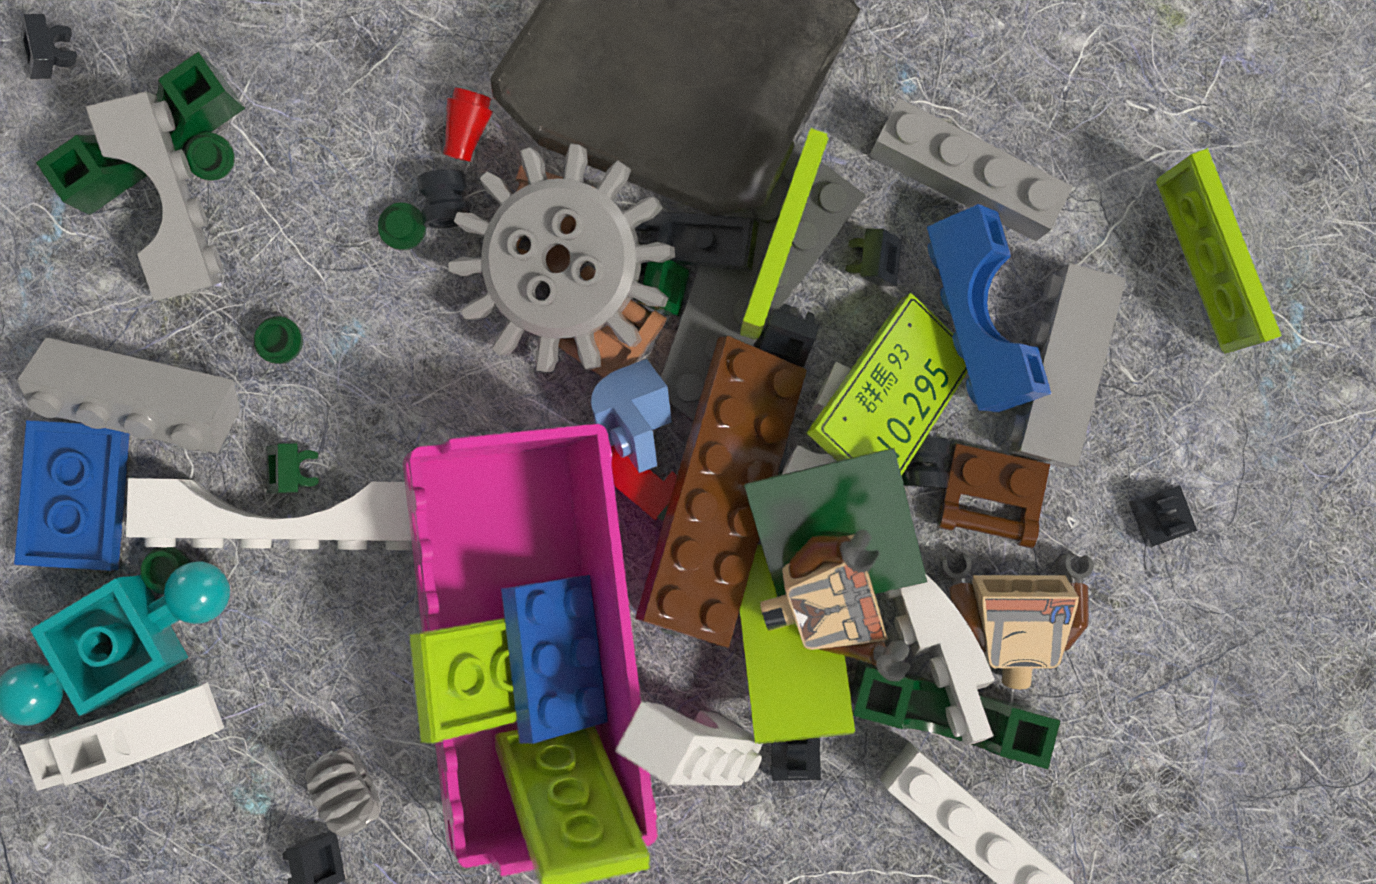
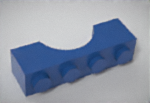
M977 204L927 226L931 241L927 246L928 254L933 265L939 269L943 287L940 289V296L945 309L952 315L956 332L953 334V342L957 353L965 361L969 375L966 379V388L972 402L977 405L978 410L1000 412L1052 394L1038 347L1008 341L996 330L989 316L988 292L990 284L999 268L1011 257L999 213Z

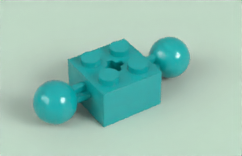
M197 561L184 564L170 575L165 585L164 596L158 600L154 598L150 589L145 585L141 575L115 578L33 627L30 631L49 665L46 666L36 662L21 663L10 668L0 677V715L10 723L21 726L41 723L50 718L59 708L63 698V690H65L78 715L81 716L109 706L189 658L171 625L179 620L189 624H202L218 617L224 611L230 599V584L226 575L218 567L207 562Z

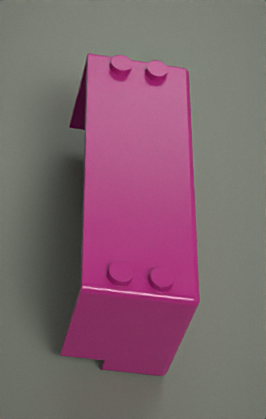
M600 424L455 438L449 439L441 445L417 447L404 457L403 472L422 632L505 618L502 588L590 575L608 722L596 725L595 728L646 846L653 844L657 839V811L652 794L650 773L616 751L641 704L611 466L612 450L606 428ZM517 722L435 742L447 846L461 866L470 868L491 863L501 877L534 870L495 748V734L518 730Z

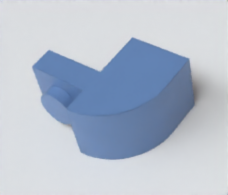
M645 359L618 369L604 377L597 384L591 396L594 424H600L606 428L610 445L615 446L620 457L628 456L639 473L657 466L652 430L672 422L667 385L650 362Z

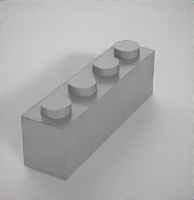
M898 98L869 157L969 208L980 204L997 211L1003 225L1034 241L1039 240L1052 229L1073 186L900 98Z
M1069 263L1058 270L1055 275L1051 274L1047 279L1042 296V301L1048 303L1044 320H1039L1035 325L1030 346L1038 347L1052 394L1022 404L1020 412H1015L1012 415L1006 439L1012 441L1010 454L1062 468L1078 466L1126 278Z
M47 337L17 379L30 411L43 417H59L77 421L94 429H112L129 433L143 440H160L177 444L181 448L191 451L199 449L218 454L240 412L234 381L231 379Z

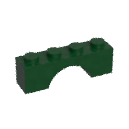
M199 52L158 79V91L156 94L158 101H166L175 123V130L169 131L175 151H185L187 143L195 135L214 131L245 109L220 71ZM75 135L36 162L62 202L88 215L93 214L148 176L140 168L127 161L103 157L95 135Z
M858 661L850 691L853 716L899 729L926 731L963 742L962 736H954L948 723L946 707H950L951 703L945 687L938 688L935 681L911 674H906L900 681H890L879 673L877 665ZM978 693L993 736L971 745L1000 757L1048 770L1061 720L1042 710Z

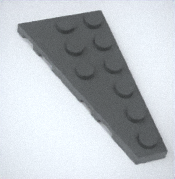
M752 111L717 213L720 216L754 218L759 222L752 270L699 266L661 376L668 388L669 404L692 422L694 421L718 337L728 335L751 346L758 339L753 340L740 335V331L803 147L754 111ZM821 161L760 335L768 326L773 310L779 311L782 305L786 303L866 197V194Z

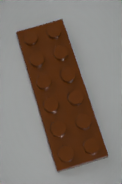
M728 335L718 337L635 620L729 648L760 539L744 484L778 475L806 376V369Z

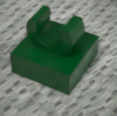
M671 260L662 263L650 261L647 264H641L640 274L644 276L643 285L658 288L668 297L665 307H647L663 314L679 316L690 270Z
M298 444L266 446L267 494L298 492V486L311 487L317 485L319 478H306L302 476L299 466L303 460L318 459V453L313 450L298 452Z

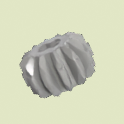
M343 747L337 751L332 750L319 757V760L311 764L306 770L305 779L308 783L307 790L313 800L312 804L317 808L320 819L326 822L328 830L340 837H344L352 832L355 834L368 827L370 822L379 817V813H381L379 793L367 771L366 765L362 764L359 755L351 749Z

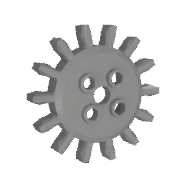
M570 144L565 156L563 179H547L545 164L538 151L531 147L521 150L522 167L528 179L527 186L513 193L505 180L487 171L480 177L486 192L493 196L500 204L490 222L474 213L457 212L454 222L466 232L479 234L484 239L481 257H460L448 262L449 272L465 277L483 274L488 290L485 295L471 300L461 310V313L465 320H477L485 318L498 308L509 319L504 329L496 337L492 350L499 355L511 353L517 347L526 331L538 335L539 345L535 356L536 371L553 372L558 360V345L561 338H574L579 360L585 370L601 367L600 351L594 339V332L608 325L619 341L629 347H636L642 341L637 328L628 322L622 314L631 298H636L647 306L665 307L668 301V297L658 288L642 285L638 281L641 263L650 261L662 263L675 258V248L660 242L640 245L635 231L639 224L653 219L663 207L655 197L641 199L625 211L614 201L619 190L627 183L631 172L630 168L618 160L607 170L599 186L594 188L585 184L583 180L588 161L587 150L581 145ZM567 216H573L576 220V228L570 234H564L561 230V222ZM527 236L531 241V248L529 252L521 255L517 250V242L521 237ZM555 245H564L569 250L571 256L568 268L561 273H553L546 264V255ZM586 262H592L596 269L595 276L591 280L585 281L580 275L581 266ZM541 282H546L550 286L551 292L546 300L541 301L536 296V287Z

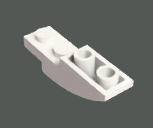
M926 575V583L884 593L888 599L895 598L900 616L895 617L896 629L900 640L907 645L910 644L914 656L933 651L935 658L930 659L929 663L934 681L938 688L945 687L951 703L950 707H946L948 723L954 736H962L964 745L968 746L993 736L977 690L987 687L995 679L970 627L951 600Z
M207 682L124 708L115 714L32 739L20 747L36 790L39 791L62 783L67 786L137 763L218 732L224 728Z

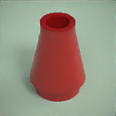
M454 88L452 98H447L446 132L443 155L471 162L473 152L493 113L492 110H489L490 97L470 90Z

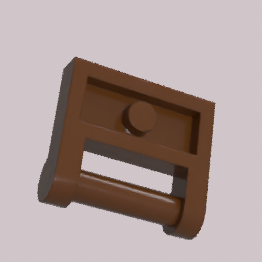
M953 444L947 470L948 488L943 489L937 518V528L953 531L955 527L1016 540L1018 546L1034 548L1039 535V518L1051 464L961 444ZM960 495L1022 508L1020 520L1015 521L959 508Z

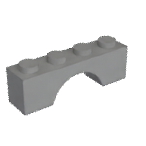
M142 92L85 106L102 156L121 159L137 166L148 175L159 192L162 201V222L151 243L137 254L153 301L220 283L217 274L223 272L222 262L214 245L207 246L201 228L207 226V218L199 198L192 199L185 180L191 178V171L182 150L175 151L169 131L175 130V123L166 101L159 102L157 95Z

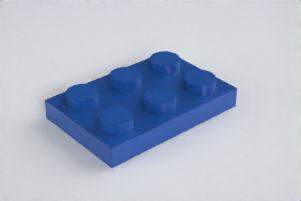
M26 420L14 565L119 570L129 433L107 428L94 429L80 423Z
M590 575L502 588L519 742L536 743L608 722Z

